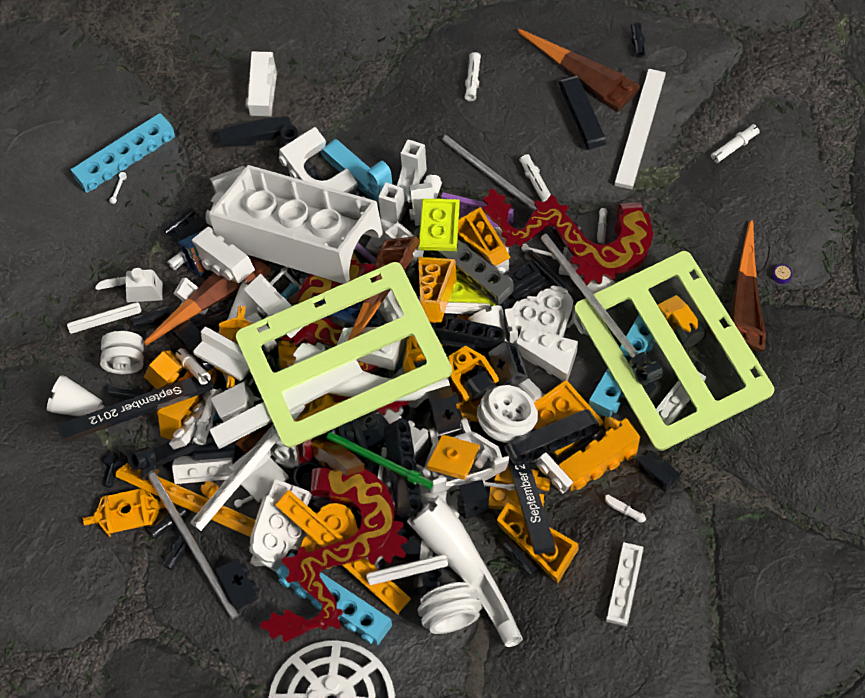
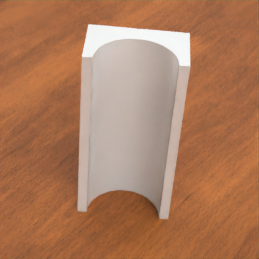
M250 165L244 169L209 213L215 236L221 235L224 238L223 242L228 246L233 244L245 254L342 284L350 280V261L360 237L365 234L380 238L383 234L377 201Z

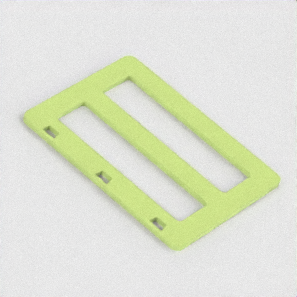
M679 252L593 294L605 310L627 299L632 301L697 409V412L669 426L664 424L643 386L637 381L634 371L604 320L591 303L585 298L575 305L577 316L657 450L663 451L770 398L774 393V386L689 252ZM694 270L699 278L693 280L689 272ZM674 276L680 279L746 387L720 401H716L648 291L649 288ZM725 318L730 327L724 329L719 320ZM754 367L760 374L757 378H754L750 371Z
M397 262L390 263L244 327L236 333L237 342L283 445L288 448L439 382L452 374V366L403 267ZM381 274L382 279L374 283L371 282L370 278ZM385 290H392L403 312L402 317L279 372L273 373L261 348L263 344ZM325 299L326 304L315 308L313 303ZM266 324L269 325V329L258 332L257 328ZM410 335L415 337L427 361L425 365L301 421L295 422L283 398L284 391Z

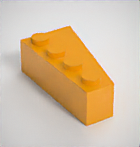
M418 257L421 306L429 322H442L457 279L456 260Z
M214 367L207 372L213 384L218 379V370ZM187 370L186 374L183 377H181L178 380V382L193 377L194 375L189 370ZM205 393L158 409L160 435L172 440L174 438L173 434L184 425L183 421L193 413V408L203 400L202 396Z

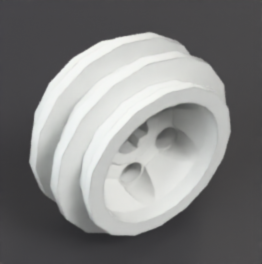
M510 385L495 386L487 390L477 407V417L482 429L497 441L508 443L532 431L537 422L538 412L532 398L518 387Z
M458 582L447 584L428 592L421 598V605L418 607L419 616L423 617L421 619L422 626L429 629L433 634H444L472 624L479 618V611L482 609L481 601L477 599V590L471 588L467 583Z

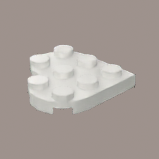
M551 286L549 289L541 290L537 297L527 296V299L517 301L512 309L514 315L518 316V329L521 330L522 327L563 337L573 310V299L568 294V291L560 286Z
M265 496L263 497L251 533L249 549L261 561L271 563L285 557L288 551H298L307 533L275 505L277 500Z

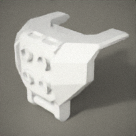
M465 417L463 420H460V429H463L464 434L454 438L480 445V450L466 479H459L427 469V464L439 442L438 436L442 435H438L437 430L434 428L428 429L433 446L424 466L423 476L434 482L433 487L429 489L431 493L452 492L459 489L461 485L481 479L486 481L506 470L509 456L502 458L498 446L479 434L472 432ZM453 430V431H450V432L443 433V435L448 434V433H451V432H454V431H457V430ZM487 449L491 452V455L483 467L479 469L474 464L483 450Z

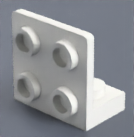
M267 452L243 480L241 485L257 502H261L263 497L269 495L275 479L286 482L289 476L270 458ZM246 453L243 457H241L238 461H236L233 465L229 467L232 472L248 455V453Z

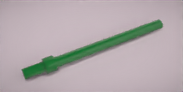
M329 432L327 435L328 440L342 445L407 478V481L413 484L418 483L428 489L433 487L434 482L422 477L421 473L415 470L410 471L332 432Z

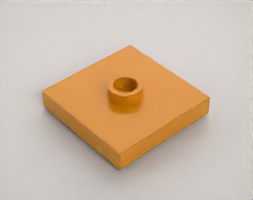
M442 434L427 464V469L465 480L480 450V445Z

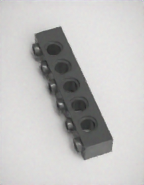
M418 227L414 231V236H417L418 239L420 235V227ZM458 239L457 251L426 250L435 258L455 259L456 274L497 306L513 292L514 282L508 275L502 274L494 264H489L481 254L473 252L466 243H462Z

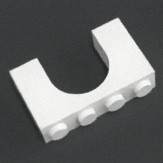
M316 127L280 149L279 160L283 166L288 167L291 177L349 193L354 188L357 189L358 182L348 169L325 181L315 180L306 173L304 169L305 162L311 156L321 151L326 143V140Z
M409 139L401 152L402 168L397 186L385 183L378 197L381 219L394 224L401 222L410 204L407 199V192L410 191L409 186L420 184L427 170L425 145Z

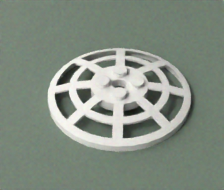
M336 640L311 644L292 655L276 674L271 685L269 698H327L330 695L336 698H365L356 697L353 688L362 679L367 686L369 698H375L374 686L368 674L377 668L382 673L386 682L388 698H395L392 680L386 668L377 657L361 646ZM332 646L331 657L320 658L307 665L299 658L304 653L313 649ZM341 646L362 653L372 662L361 668L348 659L340 658ZM293 663L299 672L293 678L288 693L275 694L281 676L287 667ZM330 663L328 675L317 678L311 671L314 667ZM338 665L348 666L355 670L356 673L349 679L337 675ZM305 676L311 683L306 694H294L298 682Z

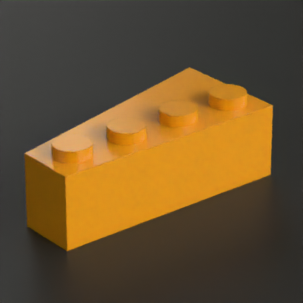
M627 418L621 421L622 426L615 431L611 428L605 432L606 435L602 440H594L589 443L585 448V452L579 450L558 465L573 481L569 487L570 491L583 488L588 481L600 478L603 472L609 469L614 470L620 465V462L631 460L636 456L640 436Z
M507 502L497 518L498 526L558 584L579 550L578 543L550 528L556 547L555 552L535 555L522 511Z

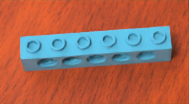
M161 113L157 114L72 168L71 171L75 180L86 193L94 190L120 171L125 170L131 164L141 160L145 155L155 151L164 143L169 142L175 137L173 127Z
M638 315L626 338L633 347L640 349L637 351L638 353L651 352L655 345L654 338L641 316ZM621 344L620 349L629 363L632 357ZM609 369L606 370L589 400V406L595 412L607 417H611L612 413H617L621 404L619 403L621 397L625 398ZM607 393H612V394H614V396L610 397V396H607L606 394H607Z
M290 553V555H289L288 557H293V556H296V555H294L293 553ZM282 564L276 572L279 578L278 581L286 588L290 586L295 589V593L303 599L307 597L312 601L311 604L321 610L322 604L308 594L299 585L298 581L292 583L286 581L289 569ZM320 573L321 579L332 595L338 598L336 602L337 609L343 611V615L339 616L338 619L344 622V626L351 632L357 631L360 633L362 639L367 643L372 644L373 642L379 645L392 627L391 619L323 573ZM348 608L355 610L351 615H346L344 612ZM368 619L372 621L369 626L361 625L363 620Z

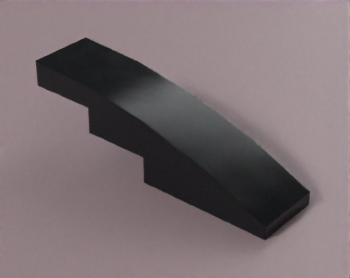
M289 116L273 117L234 125L219 130L217 134L222 147L256 145V142L259 140H274L275 135H281L282 127L292 124Z

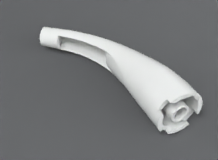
M303 343L293 355L297 357L294 365L324 351L309 343ZM363 371V375L328 393L352 398L392 379L379 377ZM445 378L396 401L428 399V391L449 386V380Z
M439 495L435 498H430L422 504V510L417 513L416 517L410 516L408 523L438 556L445 554L448 565L465 583L477 590L478 599L493 621L506 647H513L519 644L522 636L513 616L461 521Z

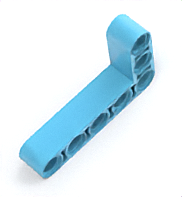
M333 139L321 150L323 157L340 173L348 169L358 182L357 188L371 200L377 201V205H379L378 197L385 183L392 184L391 170L388 165L383 161H379L370 169L341 142Z

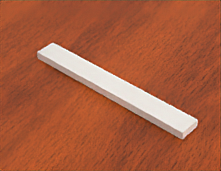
M648 69L615 186L633 189L666 72Z
M357 360L351 361L284 391L283 398L289 411L292 412L363 375V371ZM262 402L210 429V432L220 449L272 422L265 403Z
M305 405L290 412L293 420L306 407ZM274 424L193 518L191 524L201 531L280 438Z

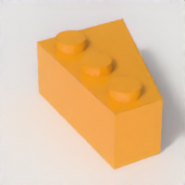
M481 207L459 219L458 240L466 243L473 252L481 254L485 261L495 266L510 258L504 244Z

